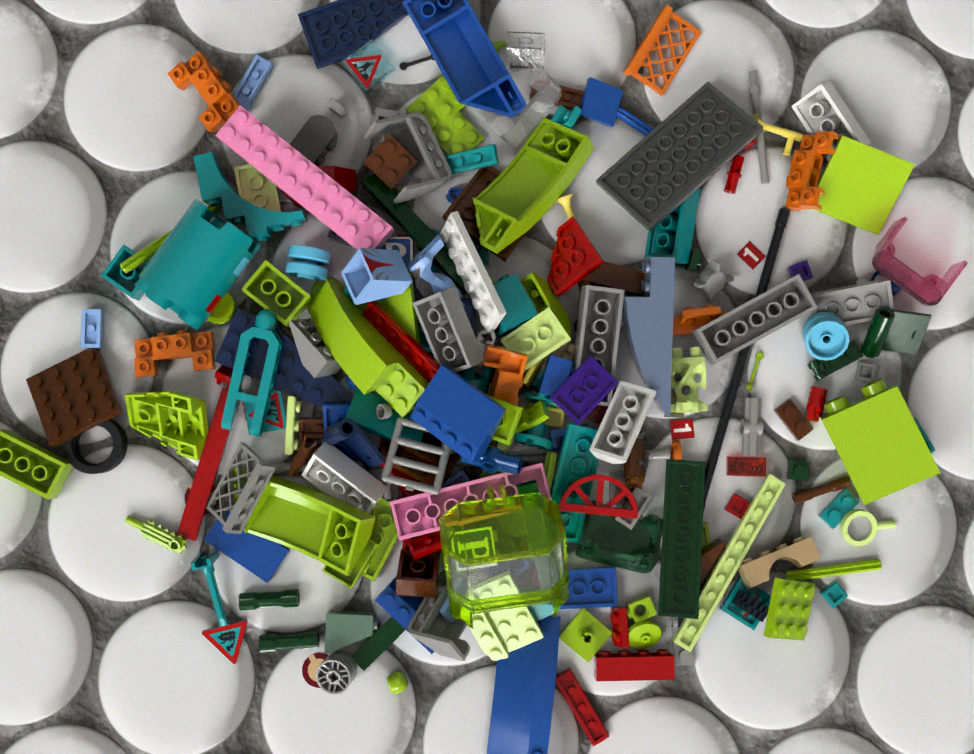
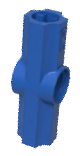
M491 446L488 447L485 455L473 462L472 465L481 466L484 471L489 473H496L498 470L518 475L522 470L523 458L505 454L499 448ZM461 456V461L463 463L471 464L469 461H467L465 458Z

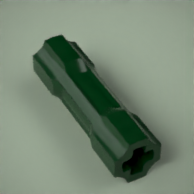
M299 589L278 592L241 593L238 599L239 609L242 611L255 610L257 608L300 606Z
M319 631L287 635L262 634L259 635L258 645L260 652H275L284 649H319L320 637Z

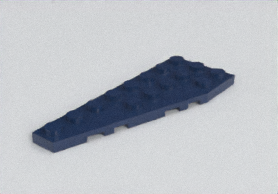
M337 0L298 14L316 68L319 69L355 56L409 15L402 3L405 0Z
M237 308L215 362L231 369L234 368L240 336L246 330L254 327L255 315ZM276 326L275 331L283 341L273 387L323 408V403H351L353 394L333 376L328 375L314 378L302 365L295 342ZM252 338L249 350L251 355L247 359L245 368L247 376L259 381L262 378L269 347L268 342L264 339Z

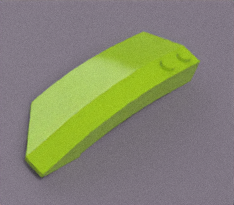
M237 467L233 470V478L237 477ZM242 467L243 474H246L247 468ZM272 475L243 530L245 533H250L299 551L349 576L372 534L376 517L333 496ZM248 477L243 478L244 486L248 481ZM238 480L233 481L234 491L238 490ZM239 494L235 495V504L239 498Z

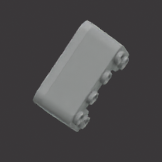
M448 568L438 574L436 598L425 597L408 624V631L415 639L439 655L465 661L470 651V645L467 641L459 639L467 626L462 615V608L453 623L447 622L439 610L457 579L464 580L469 589L490 579L488 576L464 571L458 572Z

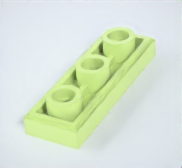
M288 396L285 437V454L287 455L295 454L299 445V439H296L297 432H299V420H297L298 412H301L302 404L301 401H298L299 398L294 396Z

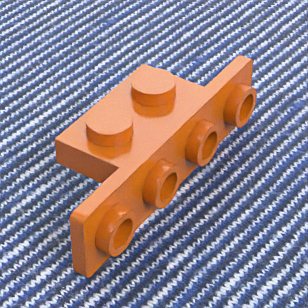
M711 304L697 309L695 307H686L679 316L673 317V336L693 334L692 332L729 311H721L720 306L714 307Z

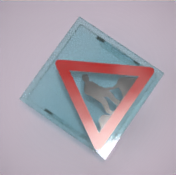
M370 40L342 61L365 92L372 86H376L395 70L394 66L373 40Z

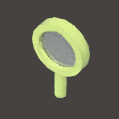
M864 509L849 511L844 515L840 523L842 537L854 546L868 544L873 540L878 529L896 528L895 520L877 522L875 517Z

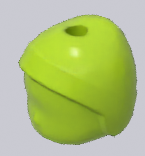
M399 671L391 673L387 676L388 688L393 694L403 692L408 686L406 676Z

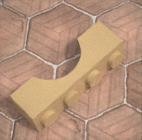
M804 536L792 540L794 544L790 546L784 543L775 547L777 551L773 553L767 550L758 554V559L753 560L750 557L743 560L742 565L738 568V572L746 589L748 590L769 581L770 568L776 560H787L796 567L801 568L822 559L812 537L805 539Z

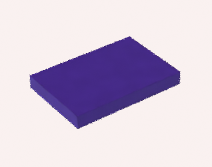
M589 355L549 398L579 425L619 382L595 358Z

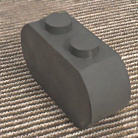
M314 115L308 119L290 145L313 164L321 166L326 159V154L329 151H333L337 145V131L329 118L322 115Z

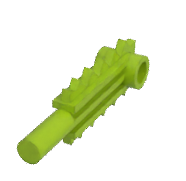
M127 516L125 519V523L142 530L140 533L146 540L151 538L153 543L158 542L159 547L165 545L166 550L170 549L173 553L178 552L182 554L184 549H187V540L182 535L177 536L175 531L170 533L169 528L164 530L162 524L156 526V522H151L150 519L143 523L131 516Z

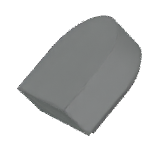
M332 98L327 102L328 109L339 117H343L347 112L343 106Z

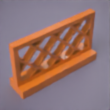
M668 4L661 9L623 71L627 76L632 75L661 96L665 93L701 34L700 30L672 11L673 8ZM671 18L677 22L678 29L670 30L668 22ZM689 30L695 34L692 40L685 41L683 31ZM679 32L681 42L672 43L671 33ZM667 34L669 44L660 46V35ZM682 45V56L675 57L674 46ZM670 48L672 58L663 59L661 49ZM657 50L659 60L650 62V51ZM672 61L673 71L666 72L664 62ZM660 63L662 73L653 75L651 65ZM648 66L649 76L643 77L637 73L640 67ZM663 76L664 85L662 89L655 85L654 78Z

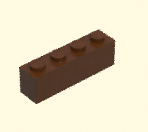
M604 261L579 282H582L583 286L594 285L625 290L624 296H644V292H641V281H644L645 273Z

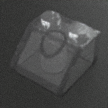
M507 31L506 69L514 72L520 70H529L530 72L544 71L545 33Z

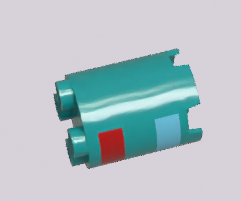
M197 199L192 202L141 271L139 274L140 278L135 283V286L146 293V297L165 310L170 308L178 314L181 320L196 330L201 327L204 321H207L261 247L233 224L225 222L208 209L209 207Z

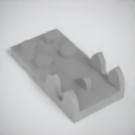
M877 275L874 281L861 278L854 285L810 293L818 307L812 311V315L823 311L832 312L840 317L845 326L871 321L875 310L878 308L894 310L891 282L885 275Z

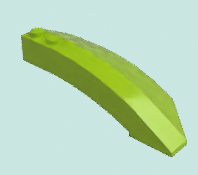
M545 117L541 119L509 165L476 198H473L481 246L497 254L526 233L543 217L568 188L593 152L594 147L588 136Z

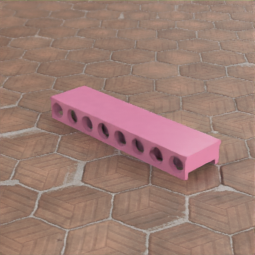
M543 463L524 467L518 475L504 472L441 488L440 493L437 495L425 492L390 501L399 541L521 510L522 507L516 484L536 480L541 503L552 502Z

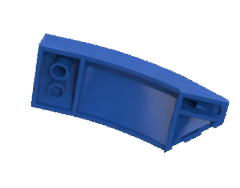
M405 0L402 2L459 104L511 118L529 108L468 0Z
M548 616L537 621L544 638L509 652L508 658L497 661L486 754L548 753L561 617Z

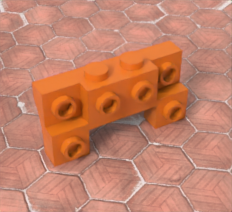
M200 51L195 53L186 63L180 61L167 73L177 88L184 91L190 84H193L205 100L209 108L199 116V119L208 132L215 134L241 105L231 92L232 87L225 80L223 81L220 77L222 73L219 69L213 66L205 54Z
M834 131L816 132V135L802 136L800 148L794 151L789 175L786 178V187L789 188L785 208L788 210L822 209L818 201L820 195H825V190L817 187L824 156L821 154H835L836 150L832 148L833 140L839 139V135Z
M188 330L176 331L177 334L169 335V332L157 333L156 337L134 340L136 378L158 376L157 361L192 358L193 370L196 372L208 369L215 370L214 332L188 333Z
M486 344L483 354L485 360L482 361V364L495 368L488 395L517 405L519 401L518 391L524 383L523 373L528 356L522 352L507 350L505 347Z

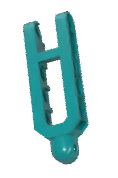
M264 309L260 311L256 316L254 327L246 330L240 336L221 422V428L233 430L232 425L235 414L238 413L241 400L256 404L250 427V435L261 437L283 345V341L275 331L277 315L272 310ZM254 337L264 339L269 344L258 396L243 393V390H241L243 377L247 373L245 371L247 359L251 355L249 352L251 341Z

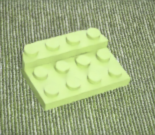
M509 571L467 591L462 602L463 618L481 649L491 660L498 661L499 659L508 658L509 652L544 638L540 626Z

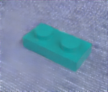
M844 488L818 516L831 529H834L841 522L844 515L853 510L860 501L847 488Z

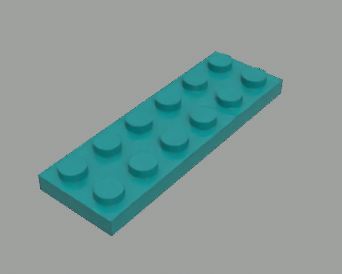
M567 423L550 492L552 502L548 503L545 518L549 538L578 543L585 513L559 511L557 508L560 497L568 485L582 476L596 473L599 459H596L589 450L598 431L596 428ZM594 480L579 485L588 498L590 497ZM575 490L571 492L566 501L585 504Z

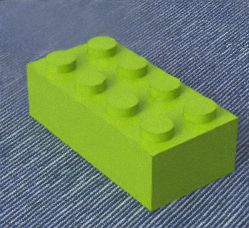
M0 429V476L46 499L57 498L73 468L69 461L7 429Z

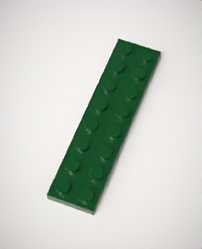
M666 459L658 616L698 619L705 461Z

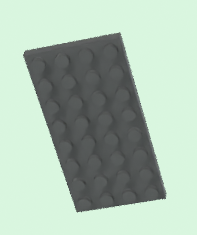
M707 82L596 180V183L650 232L763 131V126L711 83Z

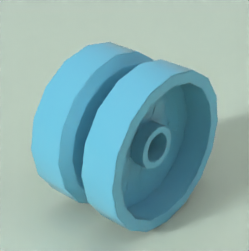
M289 246L287 256L295 261L286 263V274L306 280H327L329 271L320 265L330 263V252L308 246Z
M818 312L808 317L804 322L801 331L802 339L811 356L819 360H832L841 356L848 348V331L840 317L834 313Z

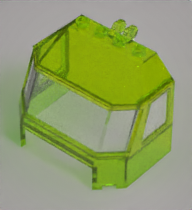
M504 485L499 487L501 497L494 498V491L492 486L487 487L488 499L457 503L439 519L443 571L450 616L463 620L467 626L473 629L472 614L552 603V614L554 617L559 607L569 599L566 532L558 503L538 492L506 497Z

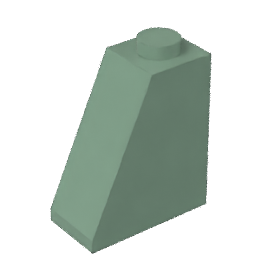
M328 611L326 613L324 653H331L372 636L374 630L378 629V618H375V612Z

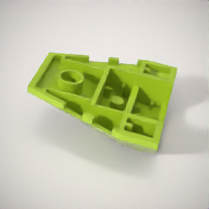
M175 391L125 394L129 424L132 428L150 438L152 436L162 441L161 444L163 446L169 445L177 450L176 453L183 457L197 461L200 459L209 432L205 401Z

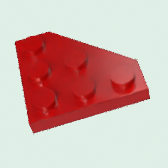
M573 216L557 229L556 236L558 238L556 247L553 248L551 271L547 277L548 284L558 297L604 262Z

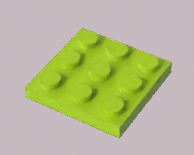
M775 577L763 636L776 639L805 640L808 619L811 614L812 598L815 594V583Z

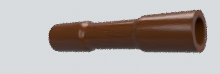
M843 476L828 483L792 493V499L795 504H799L814 497L850 487L851 482L848 476Z

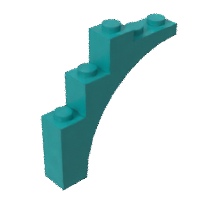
M213 152L193 156L202 201L209 206H218L222 202L225 220L234 225L242 224L245 220L248 236L256 243L266 242L267 238H271L272 229L273 231H281L286 226L300 227L303 223L308 222L307 215L303 211H270L245 201L229 185L221 170L218 157Z

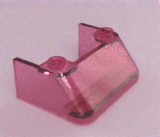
M903 217L893 222L876 245L872 265L875 270L888 277L890 281L923 305L934 306L941 301L968 262L962 261L951 265L942 279L934 274L927 275L924 278L894 257L895 246L891 242L908 220L906 217Z

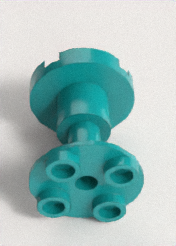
M525 392L524 399L537 403L542 400L546 403V407L559 408L552 400L547 399L548 395L537 393L535 395ZM544 422L526 430L525 434L515 433L514 442L528 447H538L537 449L550 451L553 443L550 440L544 439L547 427Z

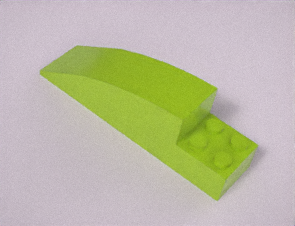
M327 280L307 307L326 347L363 394L376 390L402 418L412 414L418 399L429 385V382L362 315V312L330 280Z

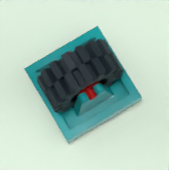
M739 576L719 609L752 630H755L760 621L763 622L768 614L771 595L757 586L747 590L741 576Z

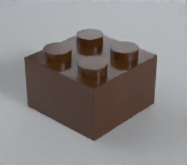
M390 133L366 158L364 163L392 189L420 159L399 138Z
M401 549L396 576V595L436 598L440 552H433L414 561L410 550Z

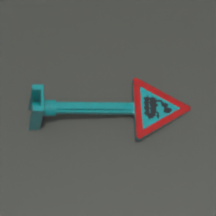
M214 549L210 555L205 556L203 552H200L190 564L192 571L202 569L203 574L206 576L220 625L203 630L202 635L233 664H236L248 620L228 623L214 575L215 569L213 564L220 556L219 550Z

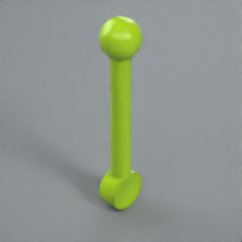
M761 352L755 355L756 362L749 383L746 384L747 390L753 389L752 383L759 362L764 357Z

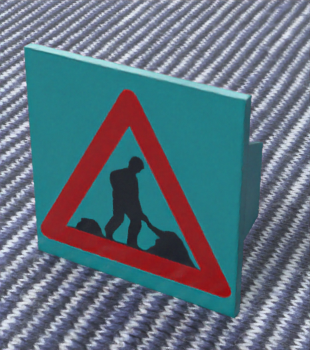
M281 390L274 391L271 394L263 433L286 429V415ZM243 401L250 435V427L256 404Z

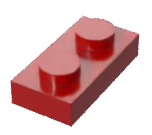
M620 606L611 607L610 621L613 626L611 636L614 646L629 648L627 610L625 607Z

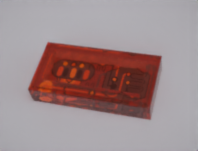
M727 456L726 475L766 477V457Z

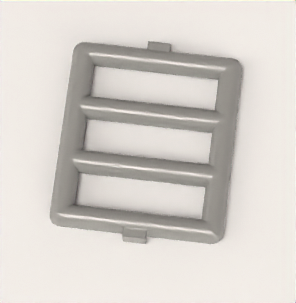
M402 417L397 418L382 474V481L406 487L405 490L409 491L415 489L435 495L439 494L451 448L445 443L442 448L401 437L403 426L426 432L429 431L414 420ZM398 445L441 455L439 465L434 466L396 456ZM393 464L436 474L434 485L391 475Z

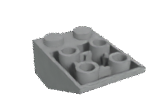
M312 318L290 320L289 325L302 365L314 378L337 374L341 367L321 339Z

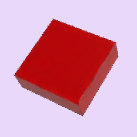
M733 493L724 510L742 519L751 502Z

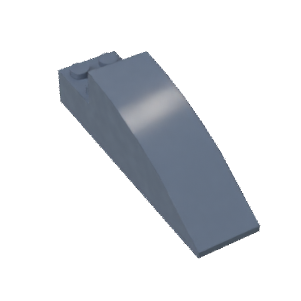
M645 257V261H642L641 266L642 273H645L644 281H641V292H644V296H624L622 316L627 341L637 371L646 387L657 392L654 401L659 410L666 416H670L675 257Z

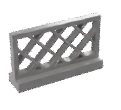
M243 442L239 443L206 507L224 525L222 529L226 533L232 534L242 533L276 469L272 463H266ZM243 451L246 453V460L244 461L241 458ZM253 461H256L257 464H256V466H255L254 469H253V468H252V462H253ZM244 464L247 465L246 474H243L242 465ZM237 467V477L233 478V470ZM248 477V481L244 486L243 478ZM238 480V490L234 491L233 481ZM228 483L229 493L224 494V487ZM239 494V498L235 504V495ZM226 497H229V507L225 506ZM217 500L220 503V510L214 508ZM229 510H230V515H229V517H228V519H227V518H226V511H229Z

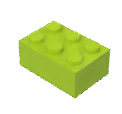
M267 260L261 264L241 289L264 309L274 311L277 319L289 328V321L297 320L314 299Z

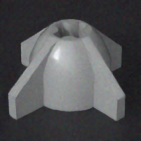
M713 260L700 270L694 282V286L704 290L706 300L710 303L714 302L715 294L722 290L726 282L734 281L733 276L720 271L721 263L717 260Z

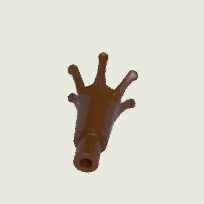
M302 432L299 433V445L290 464L291 467L286 473L292 478L309 457L321 447L319 446L320 443L315 441L307 449L306 446L309 438H307V434L303 435Z

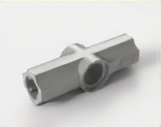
M744 398V412L740 423V432L743 435L742 455L760 456V436H762L764 429L763 419H761V398Z

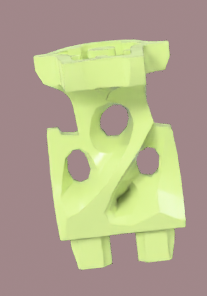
M691 347L690 357L683 358L682 348H672L671 388H674L676 392V404H671V412L696 413L708 411L706 403L699 400L697 391L698 387L703 390L706 389L705 357H702L701 348ZM676 373L680 374L681 379L679 381L674 380ZM696 373H699L701 376V381L698 383L694 377ZM684 386L691 388L690 393L687 395L682 393Z

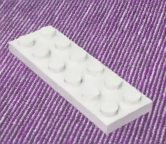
M458 211L452 212L440 236L448 248L449 257L453 259L456 265L458 275L461 276L464 282L466 292L469 293L472 299L473 307L477 309L481 324L488 333L496 329L507 312Z

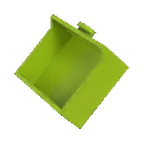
M369 538L349 576L327 565L323 567L322 571L352 589L362 572L366 573L371 563L369 560L379 543Z

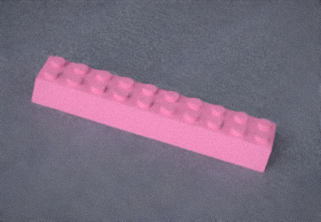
M241 105L216 134L221 142L357 251L359 248L381 249L395 232L391 225Z

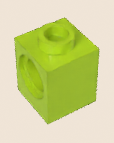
M648 594L626 602L627 616L629 620L633 619L635 623L657 615ZM637 605H644L642 613H635Z

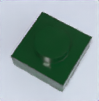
M693 249L690 252L689 264L685 268L686 271L693 272L696 268L700 267L702 257H700L701 251Z
M788 460L787 479L808 481L810 462Z

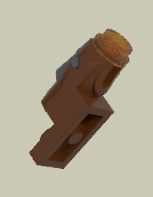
M636 438L626 463H623L625 482L627 487L640 488L643 486L650 453L644 450L642 439Z

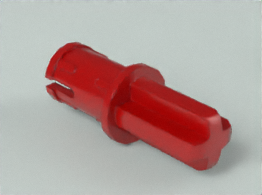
M735 155L733 157L723 190L726 193H736L739 178L742 177L741 170L745 160L743 156Z

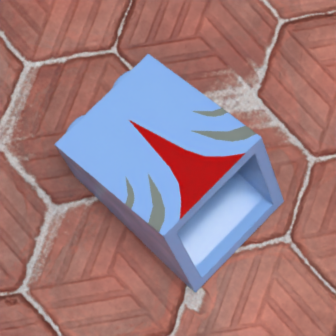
M359 248L341 272L355 305L402 294L413 282L398 250Z

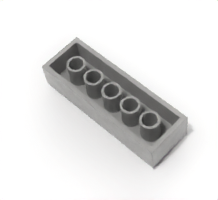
M797 274L696 329L692 333L710 365H714L818 307L802 278Z
M591 285L582 286L573 358L574 371L591 355L615 377L625 290ZM613 389L598 405L609 406L612 400Z

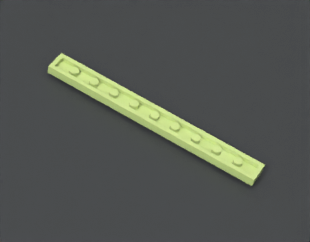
M771 474L766 475L727 543L723 554L719 557L703 585L699 595L698 619L685 618L672 640L688 652H691L786 485Z

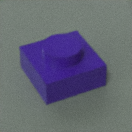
M807 260L787 267L791 278L797 274L800 275L803 282L814 278Z

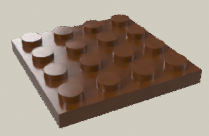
M493 166L479 169L442 217V219L447 221L450 213L458 211L470 238L480 244V232L477 227L473 198H476L501 172ZM528 231L497 254L489 249L487 250L506 262Z
M88 348L26 379L48 443L52 447L123 413L99 348Z

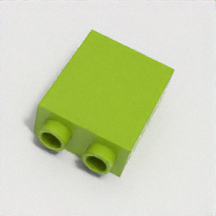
M883 378L862 386L860 389L864 396L848 402L846 396L843 395L823 404L827 413L820 415V418L864 505L941 473L898 386L893 383L886 386Z

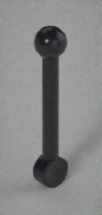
M431 54L428 57L409 63L402 62L399 66L402 71H405L409 66L434 60Z

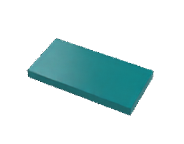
M357 387L345 418L352 419L363 430L392 440L397 418L401 416L393 408L391 409L393 414L390 418L380 420L376 415L377 405L389 403L383 397L371 392L363 394ZM411 414L403 418L411 419ZM403 426L401 437L421 442L424 431Z

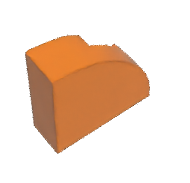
M672 440L671 459H682L680 440Z

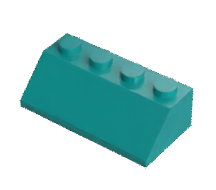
M697 189L655 228L648 232L645 257H675V264H689L700 189Z

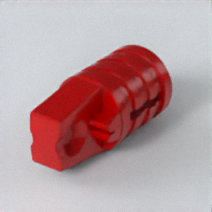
M811 386L806 406V419L818 422L820 414L824 410L823 404L826 402L828 390Z

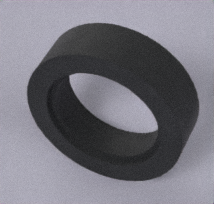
M109 419L97 425L106 429L113 440V449L110 456L99 464L90 463L82 457L79 451V440L83 433L64 442L65 456L75 469L87 474H99L113 470L122 462L127 452L128 443L125 431L115 420Z

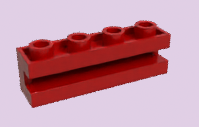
M658 649L657 652L649 653V650H637V653H630L629 650H619L618 653L602 650L599 651V654L594 655V677L596 681L675 680L674 655L666 649Z

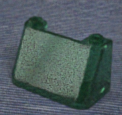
M596 500L591 501L594 505H596ZM585 513L576 547V556L638 573H650L659 558L663 531L662 518L649 514L642 520L638 519L631 530L615 520V516Z

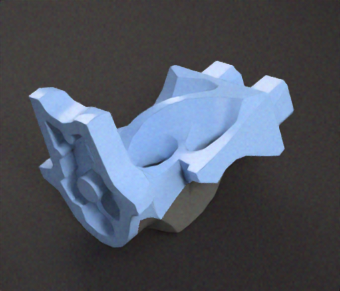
M439 235L421 252H418L407 266V270L415 279L416 287L425 298L455 286L448 276L431 271L433 257L444 246ZM455 286L459 297H461V296H462L461 293L459 292L458 288Z

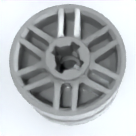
M344 651L330 653L320 664L316 672V680L319 687L329 694L343 693L357 675V663L350 654Z

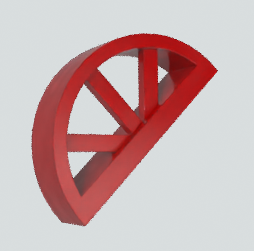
M602 474L585 475L573 481L562 493L557 508L559 511L638 519L637 504L630 490L617 479ZM598 480L596 505L590 501L579 485L587 481ZM605 480L615 484L622 491L602 506ZM575 490L585 504L566 501L571 492ZM626 496L630 509L612 506Z

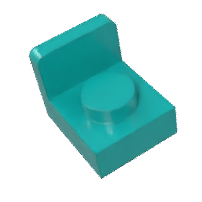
M560 105L551 121L571 128L574 126L582 109L575 106L569 110Z

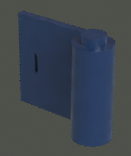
M350 418L342 419L327 427L323 432V439L327 444L336 445L344 441L366 469L386 461L356 422Z

